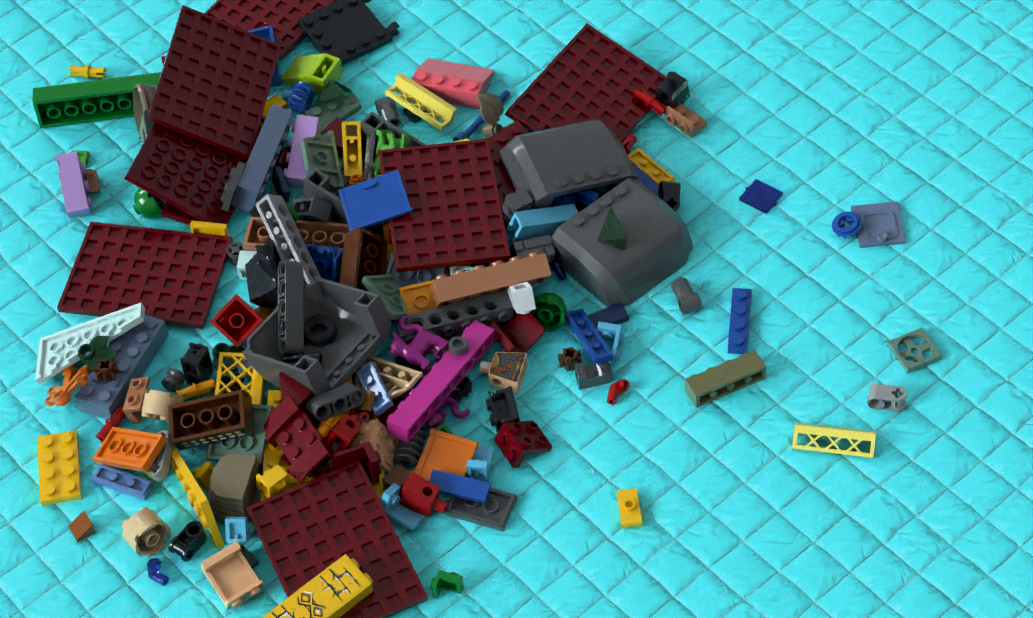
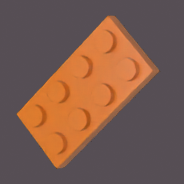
M112 427L92 460L97 464L148 472L157 455L163 449L167 438L162 434Z

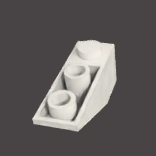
M528 281L511 285L507 288L510 301L517 314H527L531 310L536 309L533 290Z

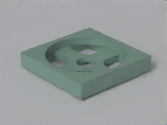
M923 328L892 339L887 344L907 373L942 359V354ZM918 337L921 338L924 341V343L921 345H915L912 342V339ZM904 343L907 350L899 353L898 345ZM912 349H917V350H918V353H917V354H913V353L911 352V350H912ZM930 350L932 353L925 360L922 353ZM908 358L915 359L916 362H911V361H908V360H906V359H908Z

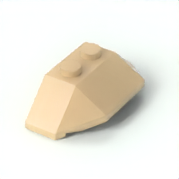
M369 356L354 372L356 386L364 390L356 372L372 361L392 400L403 398L423 376V373L374 356Z

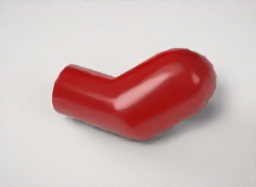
M622 379L610 385L607 397L608 404H616L618 395L627 391L630 386L628 380Z
M373 409L372 412L360 411L357 416L360 418V421L367 422L374 415Z

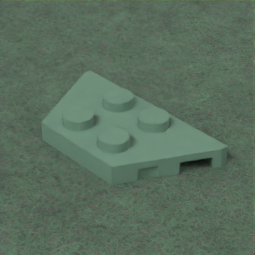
M329 130L323 135L316 134L314 137L304 138L300 145L305 172L310 174L316 168L330 177V187L336 190L343 189L344 184L333 130Z

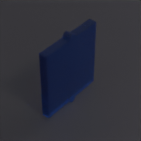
M755 179L749 187H746V191L740 196L739 201L767 214L773 206L777 205V201L782 197L783 192Z

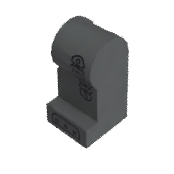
M609 362L586 366L583 363L575 364V377L579 390L608 384L614 379Z

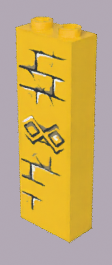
M345 554L262 618H340L373 592V581L367 573L363 574L360 571V566L354 558L350 559Z

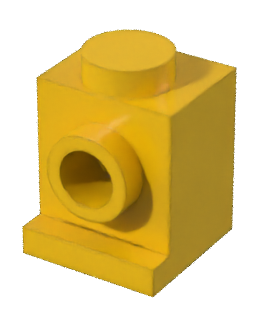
M275 465L273 468L267 469L262 476L257 474V488L268 498L277 495L289 486L287 470L282 466Z

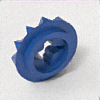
M850 211L838 214L832 222L833 232L838 237L842 236L845 239L848 236L853 237L854 234L859 233L862 227L860 216ZM845 221L850 225V229L845 227Z

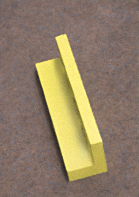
M399 73L394 85L385 91V95L440 131L453 123L457 108L403 73Z
M795 422L792 448L873 458L876 432ZM798 433L807 434L811 441L806 445L797 444ZM821 436H827L832 443L825 448L820 447L816 440ZM841 438H846L852 446L842 450L836 442ZM862 440L871 441L870 453L861 452L856 445Z

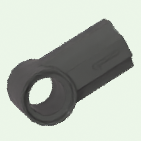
M390 97L375 100L379 116L381 115L382 118L398 127L401 124V119L398 115L395 101Z
M680 277L671 283V288L678 299V305L683 315L702 309L701 299L698 293L693 292L687 279Z

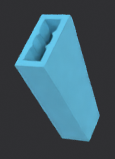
M574 204L515 212L506 228L509 248L511 249L513 242L545 235L552 237L560 225L575 216L579 211H577Z

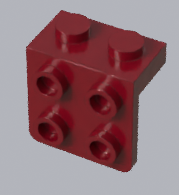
M531 312L516 314L504 327L494 321L489 325V327L495 329V340L503 344L501 348L505 352L526 353L546 332L545 328Z
M534 421L504 422L494 438L495 443L513 468L520 467L527 453L549 452L552 449V445Z
M370 441L357 444L346 450H339L332 455V471L360 460L371 484L379 483V474L382 473L379 465L381 457L378 451H374Z

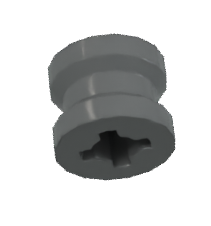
M232 242L227 246L226 251L231 264L237 265L239 252L244 251L241 242Z
M170 368L167 371V376L162 379L161 384L166 390L176 392V390L180 389V384L185 381V376L181 371Z

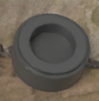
M458 336L450 339L448 345L451 354L461 356L468 351V341L465 338Z

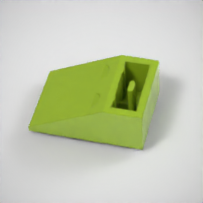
M326 53L297 56L282 76V82L293 86L300 81L306 82L315 88V93L327 96L343 73L341 59Z

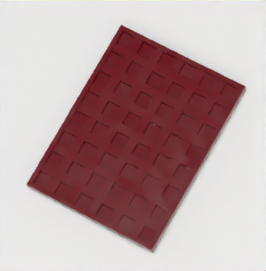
M217 0L204 14L245 31L272 25L276 34L277 44L281 45L279 52V62H281L306 36L297 25V20L338 0Z
M182 5L147 120L249 159L256 141L281 45Z
M586 24L508 108L505 115L513 121L518 120L529 132L598 119L611 127L622 143L627 135L632 132L651 110L650 107L647 108L645 106V103L633 96L635 90L640 86L651 95L654 94L657 97L658 86L667 77L589 24Z
M488 139L378 150L381 175L395 170L399 171L410 207H413L414 210L411 213L388 220L396 273L510 260V251Z
M90 222L58 303V312L101 317L142 303L145 307V315L164 320L166 325L204 329L228 259L226 249L233 242L232 237Z
M360 460L246 507L247 513L287 598L346 554L350 559L354 558L360 566L359 569L363 574L367 573L371 577L373 592L340 618H387L428 600V596Z

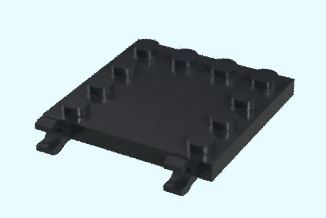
M338 0L297 20L299 28L320 54L326 53L340 58L341 65L392 42V36L400 33L397 29L400 27L397 22H392L386 29L365 5V3L372 0Z

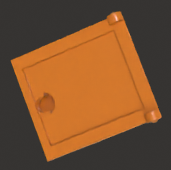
M431 428L430 436L414 473L427 481L430 479L432 469L465 477L467 473V460H472L479 442Z

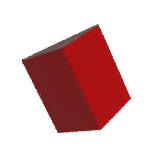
M235 294L210 322L239 348L264 319L239 295Z

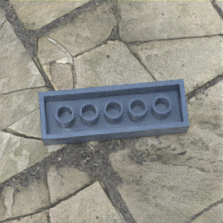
M274 104L271 105L238 182L231 206L250 212L255 207V204L261 200L262 194H264L267 187V182L270 180L273 168L279 158L278 156L288 137L293 122L290 119L292 111Z
M144 314V321L109 343L108 347L117 353V356L112 361H116L120 373L116 374V380L105 383L102 379L98 381L95 372L91 371L87 377L89 381L75 395L79 411L103 419H109L118 407L124 406L131 379L143 376L169 335L164 320Z

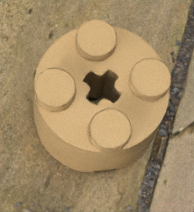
M146 389L141 416L169 422L168 406L183 403L185 396Z
M143 507L129 519L124 520L121 525L123 528V539L139 556L146 555L150 557L160 552L167 544L165 542L167 536L170 538L171 534L169 526L148 507Z

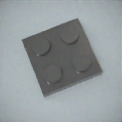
M239 161L237 167L232 168L230 178L225 184L220 200L223 202L221 210L229 211L238 182L246 166L245 163Z

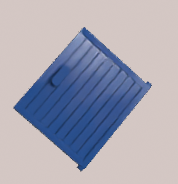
M398 170L338 190L350 228L348 231H352L360 226L368 228L414 211L413 207H410Z

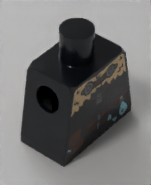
M669 72L667 78L658 86L656 99L673 109L680 103L683 104L690 97L687 79L676 72Z

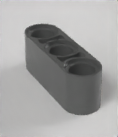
M346 383L311 398L306 404V411L318 421H325L361 405L366 398V394L353 383Z

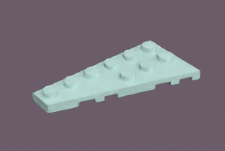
M138 303L40 338L36 382L40 385L80 360L78 357L80 346L86 343L89 344L94 337L107 336V343L142 323L145 314L144 305Z

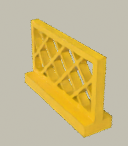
M220 352L215 395L222 394L225 391L232 392L229 388L238 383L242 387L241 390L246 391L252 397V404L263 405L265 379L252 366L247 369L242 364L246 360L243 353ZM233 359L235 363L227 368L223 364V360ZM239 365L244 372L236 377L231 371ZM229 374L233 380L225 385L221 378ZM248 375L252 381L245 386L240 380Z

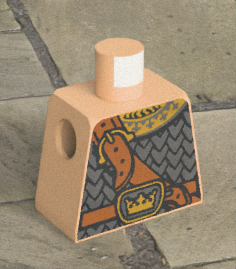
M496 352L492 362L481 361L479 372L488 374L491 386L500 389L512 387L513 393L519 394L527 368V353Z

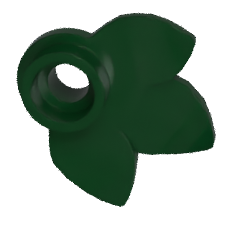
M96 336L89 344L81 345L78 350L80 360L86 362L88 369L93 372L94 367H97L98 361L106 358L112 361L117 356V353L112 348L106 346L107 336Z
M226 343L216 344L212 350V356L214 357L213 367L218 371L220 352L242 353L245 349L241 346L239 348L236 346L229 347ZM224 359L223 364L228 368L234 364V360ZM236 367V368H234L232 371H239V370H238V368Z

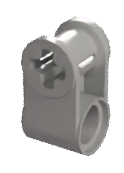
M874 383L870 386L867 405L875 410L901 412L906 408L905 399L907 391L901 386Z

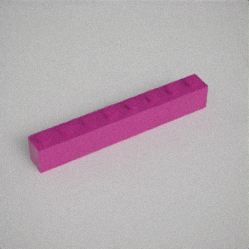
M476 320L470 326H467L461 337L468 341V351L461 356L453 355L449 350L444 352L440 361L435 363L431 371L422 377L419 385L410 391L405 401L400 402L398 409L388 416L386 421L388 434L408 444L494 344L495 329Z

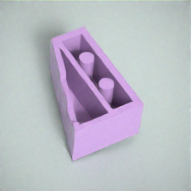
M77 152L55 155L68 217L74 218L91 214L90 208L93 207L91 197L87 195L90 187L88 180L84 178V174H87L85 163H81Z

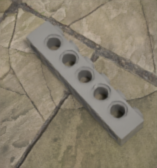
M267 194L255 206L281 260L302 263L303 284L306 286L315 281L314 277L321 278L283 197Z

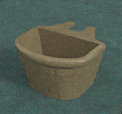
M137 83L133 90V112L139 138L144 143L145 138H147L154 125V122L147 120L157 86Z
M231 453L223 456L215 465L211 474L208 502L215 521L225 524L226 517H247L248 523L251 521L246 507L259 502L261 491L257 488L256 475H263V469L256 456Z

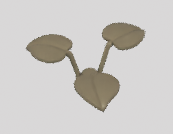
M485 93L477 95V99L480 105L481 116L487 123L482 128V134L486 139H489L507 126L502 127V125L497 123L500 121L499 116L504 111L501 99L494 94Z

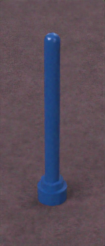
M505 90L499 96L502 103L510 95V92L508 90ZM480 115L465 132H459L453 138V142L469 139L484 122L482 116Z

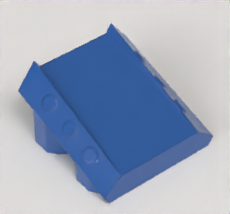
M306 244L321 278L339 283L343 248Z

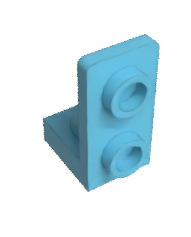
M598 322L597 331L603 340L614 342L612 349L613 360L611 361V366L614 367L616 360H620L621 349H619V345H623L624 333H621L622 325Z
M478 445L472 460H467L468 478L488 482L494 452L493 446Z
M394 483L383 492L381 504L389 518L413 530L422 522L423 518L398 503L401 487Z
M247 517L225 518L226 543L237 541L242 546L257 533L255 528H248Z

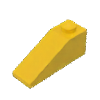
M360 121L342 122L344 177L354 174L363 176Z

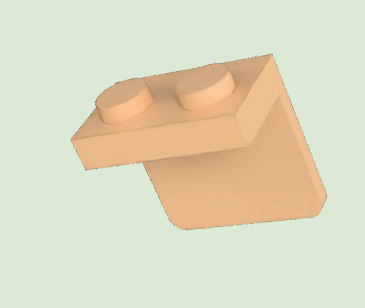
M378 419L361 423L362 426L355 435L351 448L357 444L370 441L374 451H378L380 454V467L387 473L391 472L395 465L392 459L399 439L388 434L387 428Z

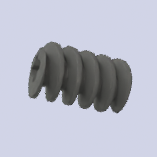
M422 429L415 434L408 444L399 440L392 459L394 464L397 466L400 464L403 467L417 466L426 439V434Z

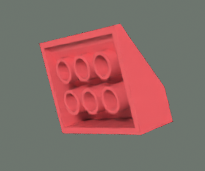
M427 58L417 68L412 80L451 105L480 109L477 95L487 92L495 71L494 69Z

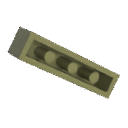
M755 350L744 353L735 359L725 361L723 364L710 367L699 374L691 375L685 379V392L697 408L766 379V365Z

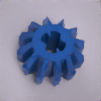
M300 81L296 83L290 93L289 106L295 109V111L304 113L305 110L312 106L315 88L306 82Z

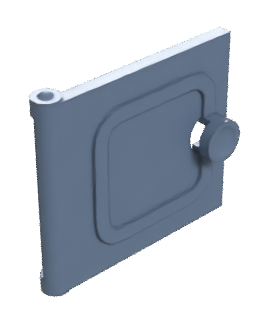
M898 201L851 206V212L857 213L862 220V227L859 233H857L860 248L906 244Z

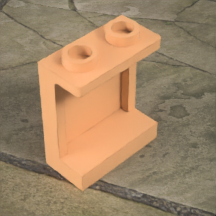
M237 541L201 562V570L226 609L231 606L236 608L244 602V598L249 595L254 597L262 591L263 581L259 580L243 556Z

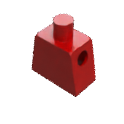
M345 414L331 432L324 444L330 453L327 457H332L337 451L345 450L362 426L357 415L351 414L349 416ZM337 437L343 440L341 444L336 442L335 439Z
M413 472L410 473L402 487L400 501L402 506L426 517H430L433 510L444 514L448 506V502L439 498L440 488Z

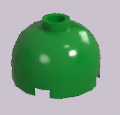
M138 188L134 195L135 205H133V208L138 215L141 214L144 218L157 219L162 217L161 213L164 206H162V199L142 188Z
M545 292L537 295L534 298L536 309L531 310V313L546 331H555L565 321L567 315L566 304L560 296L554 293Z

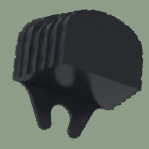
M268 240L264 245L255 246L257 253L245 264L249 301L259 307L276 308L278 306V265L281 258L273 242Z

